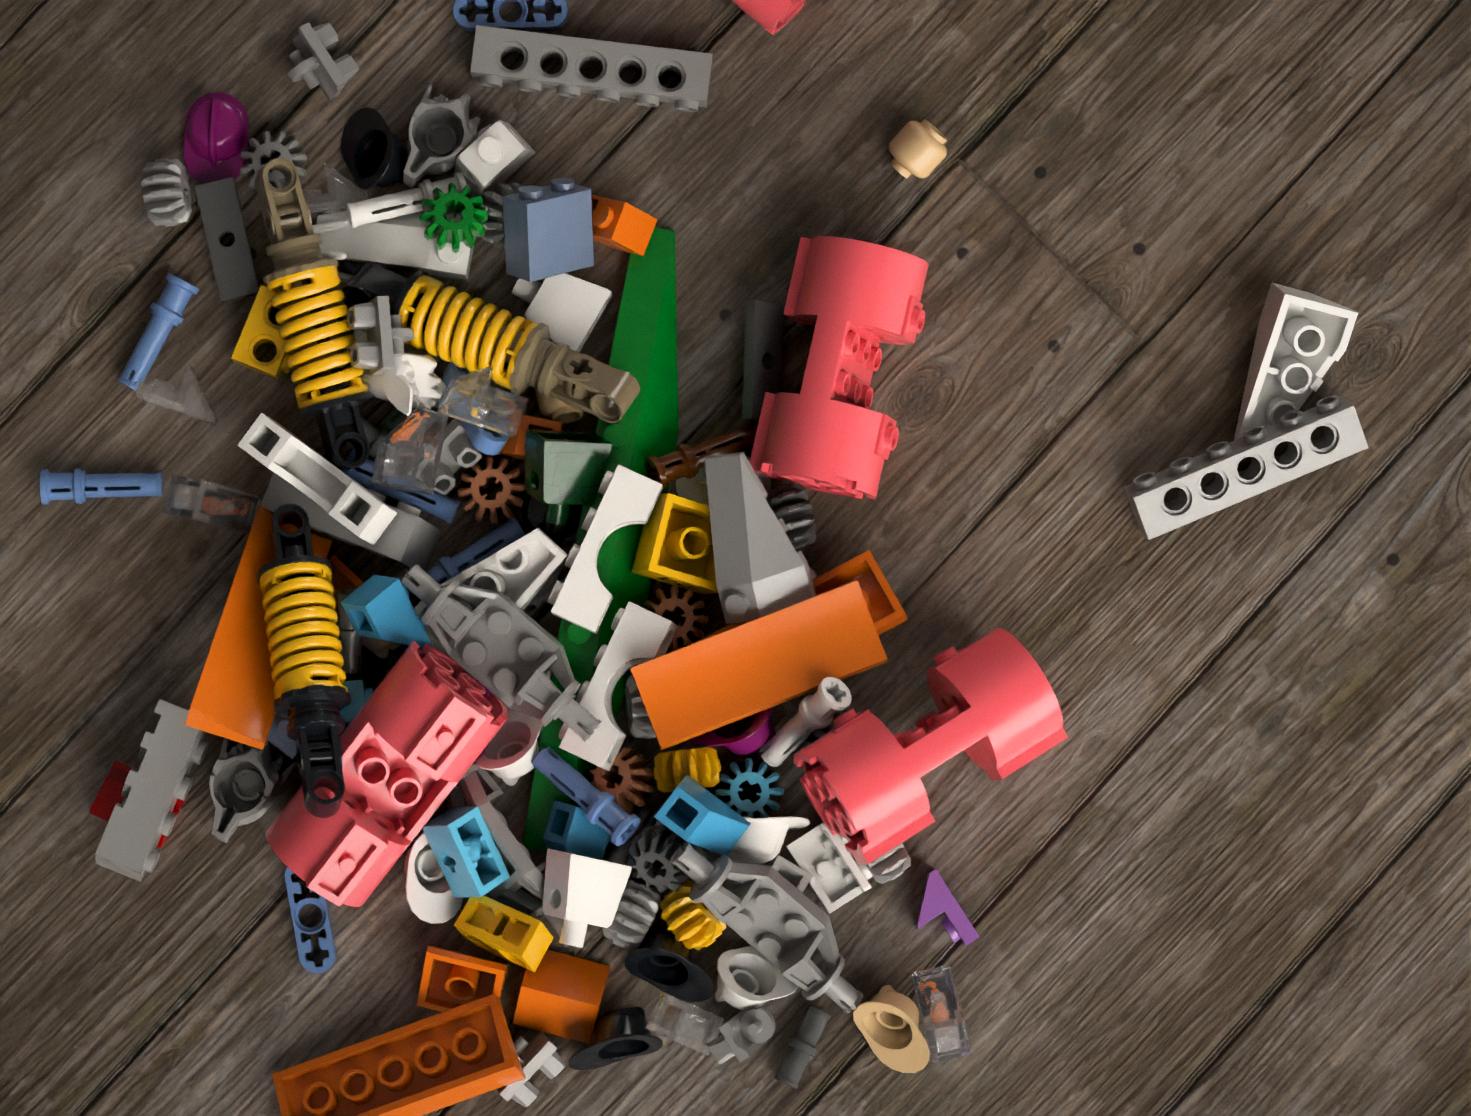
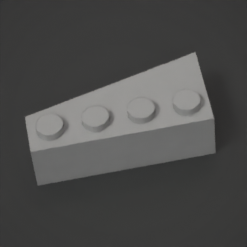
M273 473L260 504L272 513L284 504L299 505L308 514L310 529L320 533L325 532L327 535L354 547L361 546L363 547L362 549L391 562L396 560L410 569L418 564L426 571L442 530L419 517L420 509L399 502L397 508L388 505L397 514L377 542L372 545L359 538L330 516L316 502L276 473ZM367 489L381 501H385L386 497L384 495Z
M159 699L154 713H157V727L154 732L146 731L137 758L140 761V765L138 768L133 767L127 775L121 797H124L122 804L117 803L96 850L95 860L97 865L140 882L145 871L149 873L154 871L161 853L160 850L156 849L161 835L168 837L177 818V814L172 813L177 799L184 801L193 782V778L188 777L194 763L201 764L209 745L208 742L204 741L205 731L185 725L189 710Z

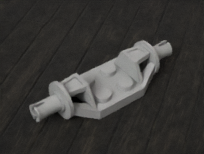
M416 564L407 573L409 576H405L401 584L405 585L428 605L421 621L425 625L429 624L448 656L509 708L540 719L539 723L544 727L553 719L559 718L577 733L584 742L594 733V729H597L602 722L599 719L597 720L574 700L576 697L574 694L581 684L575 680L564 646L501 592L463 585V582L459 579L443 587L427 574L420 565ZM456 595L477 607L472 611L453 598ZM550 669L565 689L563 692L547 677L546 673Z
M474 763L446 797L447 810L451 807H465V802L467 806H478L510 875L509 879L489 891L490 895L495 901L530 914L529 916L535 919L546 917L560 937L564 919L545 915L542 910L546 862L535 867L527 848L516 840L507 827L505 817L492 806L504 794L485 769H481ZM524 887L525 889H527L528 891H530L532 894H534V895H535L536 897H538L539 899H537V898L533 897L532 895H530V894L524 892L523 890H521V888Z
M684 842L683 846L680 845L675 850L670 862L695 881L690 890V899L695 904L703 902L719 921L726 923L767 960L779 968L783 976L802 988V995L807 1000H814L825 993L845 1013H850L851 1009L854 1010L860 1004L863 993L840 975L845 964V958L838 951L830 917L777 870L767 865L735 863L727 855L721 856L710 863L691 847V844L688 842ZM725 879L744 883L733 892L721 886ZM816 948L819 949L823 960L817 966L810 959Z

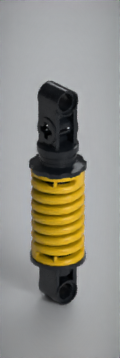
M290 503L281 505L273 514L270 529L273 561L261 567L256 577L261 593L264 595L262 605L265 611L264 620L267 625L268 650L271 654L269 658L270 665L273 669L271 675L275 684L273 688L275 698L273 702L274 711L279 713V716L289 718L287 736L291 740L296 741L297 764L302 779L306 809L316 817L328 818L338 812L345 790L342 770V748L339 737L345 730V725L339 711L351 703V693H348L347 687L343 685L346 681V674L341 668L344 665V659L342 654H340L342 644L338 639L340 636L339 627L336 625L338 615L334 610L336 601L333 597V564L328 559L313 555L308 514L301 506ZM288 523L295 525L299 530L294 533H287L279 526ZM321 787L328 788L334 793L335 797L324 800L317 797L314 791Z

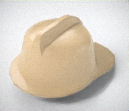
M885 985L870 1001L861 1003L856 1007L853 1012V1020L873 1053L882 1063L902 1073H916L925 1068L929 1062L930 1050L918 1028L919 1009L915 1002L909 997L896 992L892 986Z

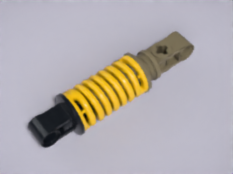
M275 158L264 165L255 177V185L262 207L263 222L271 245L266 247L267 256H271L275 270L263 277L264 284L267 283V288L274 292V296L271 299L272 306L281 309L276 313L275 318L278 324L283 325L279 331L280 337L287 340L283 345L284 352L291 355L288 357L287 365L290 369L295 370L291 374V380L293 383L298 384L294 390L299 410H297L298 416H316L326 459L341 471H349L364 464L369 456V444L358 405L373 398L372 392H369L368 385L359 377L364 372L363 368L350 365V350H346V348L356 343L355 336L352 334L342 336L343 332L350 331L347 319L338 321L339 317L347 315L348 309L343 304L334 305V303L344 299V292L342 290H330V288L340 284L337 269L338 261L337 259H325L321 254V248H319V245L322 243L321 235L313 234L311 215L302 192L297 168L287 159ZM269 170H278L284 175V188H275L270 184L268 180ZM342 441H347L354 446L356 456L353 462H347L340 456L339 446Z
M365 262L342 289L344 292L343 302L348 308L353 305L368 303L376 296H389L390 316L401 315L402 328L414 330V340L403 343L419 350L426 349L428 354L440 356L443 361L453 362L455 366L460 368H467L473 374H481L482 378L494 380L496 384L510 389L516 395H520L531 386L545 397L552 396L569 406L591 413L605 422L616 423L621 420L640 392L638 381L630 373L606 365L589 355L574 351L565 343L559 342L556 344L550 341L548 325L544 323L538 324L529 319L525 320L522 316H515L512 319L510 311L506 309L498 311L496 305L491 303L485 305L484 300L477 297L471 299L469 293H458L457 289L453 286H446L444 288L443 282L430 277L424 271L419 270L408 279L385 269L378 263ZM584 366L587 367V371H586V372H583ZM572 389H575L574 395L571 394Z

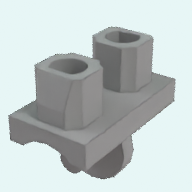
M308 22L298 28V35L291 41L296 51L292 52L289 57L295 67L290 70L288 77L292 82L304 79L310 89L319 84L330 101L340 95L345 84L356 76L359 67L348 53L336 60L332 59L327 50L336 46L339 39L329 22L313 28Z
M376 296L368 303L353 305L347 309L349 329L367 330L368 342L351 345V366L370 369L371 376H380L384 374L385 370L393 369L395 367L394 356L405 355L403 342L414 340L415 335L413 329L402 328L401 315L390 316L389 296Z
M456 418L442 432L431 428L425 434V438L430 445L408 467L413 477L425 482L430 488L443 495H446L455 486L456 479L453 474L461 466L465 468L473 467L482 458L481 452L471 444L462 422Z
M753 1008L748 1011L741 1010L718 1028L721 1033L710 1041L707 1046L719 1065L733 1056H736L738 1061L741 1062L750 1057L773 1036L775 1020L772 1014L763 1008Z
M539 1031L530 1042L522 1036L514 1042L526 1079L497 1089L499 1095L507 1102L513 1099L522 1106L528 1107L540 1092L529 1081L530 1077L540 1069L546 1076L552 1079L566 1065L556 1051L558 1048L542 1031Z

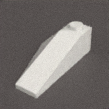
M347 211L318 215L316 223L321 224L344 219L348 221V224L344 227L317 233L321 235L322 239L319 248L321 250L344 252L346 254L344 260L360 263L375 262L385 268L414 273L421 270L432 276L467 282L474 246L469 248L463 242H460L459 252L455 253L452 251V243L447 242L445 247L439 250L436 247L437 238L427 240L424 237V231L427 227L420 224L419 216L425 213V211L368 223L356 228L351 227ZM454 213L447 215V221L449 222L451 218H453V222L461 221V215L457 214L456 218H454Z
M1271 283L1258 324L1234 440L1242 438L1243 433L1253 427H1268L1280 422L1279 419L1283 415L1300 410L1312 391L1316 392L1323 383L1322 378L1335 360L1338 362L1346 351L1358 315L1357 311L1306 291Z
M537 528L440 585L444 587L459 579L463 582V585L501 592L520 609L524 610L568 554L542 530ZM456 595L453 598L472 611L477 607ZM421 600L414 608L416 614L422 618L427 611L428 605ZM429 624L425 625V632L432 646L447 654Z

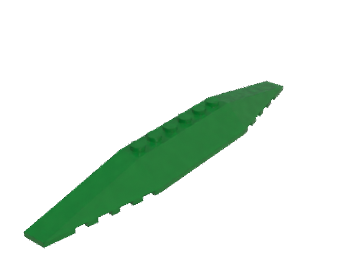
M655 227L644 256L630 253L609 366L624 370L634 376L639 383L640 392L620 421L609 423L598 418L596 434L612 443L611 452L600 485L606 472L609 470L614 473L618 464L648 478L645 470V458L651 455L657 458L675 451L679 423L675 231ZM669 483L661 491V494L668 493ZM598 491L592 504L582 505L576 544L579 546L582 545L587 531L581 529L589 509L593 507L598 510L604 495ZM632 524L617 529L605 539L597 557L598 576L604 587L612 594L613 599L597 634L564 619L561 620L558 641L564 646L575 680L581 684L574 694L576 695L575 701L582 684L586 680L590 682L597 669L594 666L597 652L603 644L608 645L614 633V630H611V625L620 608L625 609L629 601L647 609L644 603L649 598L652 579L631 572L644 524ZM631 669L621 676L614 688L612 695L614 718L624 698L625 681L628 676L632 675ZM552 672L551 681L563 692L565 689ZM558 718L556 720L553 719L545 727L543 726L539 752L548 746L551 747L565 762L570 764L590 782L592 776L588 775L587 770L595 769L596 765L559 748L562 741L559 739V732L564 722ZM535 769L522 844L527 849L547 852L548 849L543 837L554 801L576 807L580 806L537 769Z

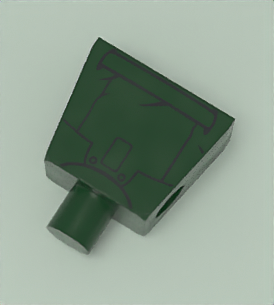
M526 431L525 489L527 494L542 503H546L543 521L554 525H566L570 504L590 505L594 502L611 452L612 443L593 432Z

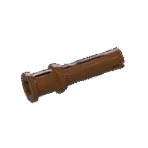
M753 421L748 425L691 447L688 444L677 445L675 451L657 458L654 455L646 457L645 470L647 476L663 484V489L666 488L667 483L682 477L691 479L698 474L700 468L705 467V458L707 456L739 453L753 448L758 423ZM725 446V447L720 448V449H718V450L712 451V450L717 449V448H719V447Z

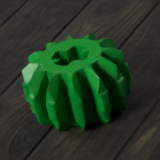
M451 182L448 184V193L446 194L436 187L433 190L434 200L424 199L422 202V208L425 213L419 216V222L427 227L424 231V237L427 240L437 238L436 247L439 250L443 249L447 242L452 243V251L455 253L459 252L460 242L472 248L475 245L474 236L482 237L485 234V227L482 223L488 220V212L480 209L483 205L481 196L470 198L471 188L469 186H465L461 193L456 192L455 184ZM454 213V218H456L457 214L461 215V221L453 222V218H451L449 222L447 221V215Z

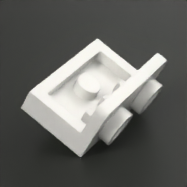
M821 823L785 847L797 866L813 875L809 885L827 913L830 914L861 893L872 888L867 880L873 876L866 864L858 865L856 860L846 850L845 844L849 841L844 836L832 835L826 825Z

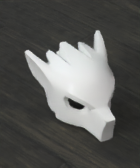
M367 330L354 331L353 335L355 336L356 343L368 342ZM404 343L405 355L394 356L395 367L393 369L385 370L384 374L380 376H371L370 369H363L364 372L360 377L368 385L369 391L375 397L391 402L397 410L407 416L410 415L412 408L431 411V407H436L445 412L450 408L448 389L444 380L433 373L437 367V362L432 355L428 354L426 349L419 350Z

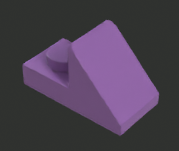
M933 869L928 872L915 928H920L944 913L947 919L941 922L951 940L955 943L960 939L967 946L980 936L938 871Z

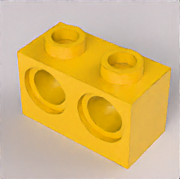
M261 285L231 359L234 363L279 380L282 372L288 374L291 370L287 365L288 357L291 355L286 354L283 349V345L287 340L280 337L279 331L282 326L271 322V313L275 309L271 303L274 292ZM267 342L274 344L277 348V353L273 360L270 362H260L256 359V350L261 344Z
M484 895L482 897H469L454 924L467 942L534 973L554 938L540 920Z

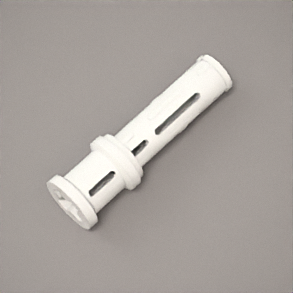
M456 172L452 178L435 182L426 179L419 183L418 188L354 203H346L350 225L352 228H356L360 225L424 211L422 202L424 199L434 200L433 190L436 187L446 194L448 193V184L452 182L456 186V192L461 193L462 189L467 186L462 172Z
M835 677L824 678L818 685V691L813 695L806 696L801 701L798 713L772 739L761 747L760 752H764L761 755L762 759L768 765L778 767L814 730L827 727L833 720V715L838 710L846 709L851 703L852 695L846 684Z

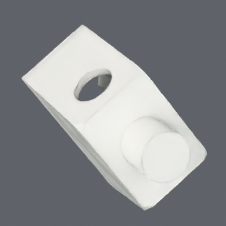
M498 120L457 157L453 174L462 172L467 186L471 188L472 195L474 197L481 196L484 200L483 192H493L495 183H503L536 152L508 122Z
M566 273L545 278L543 283L539 281L528 282L519 278L512 290V294L530 304L524 314L525 320L529 319L538 324L544 323L548 325L550 341L556 344L559 342L565 343L570 346V349L579 353L612 298V291Z
M547 850L542 910L545 915L564 919L559 943L583 948L588 924L605 928L612 925L632 867L558 850Z

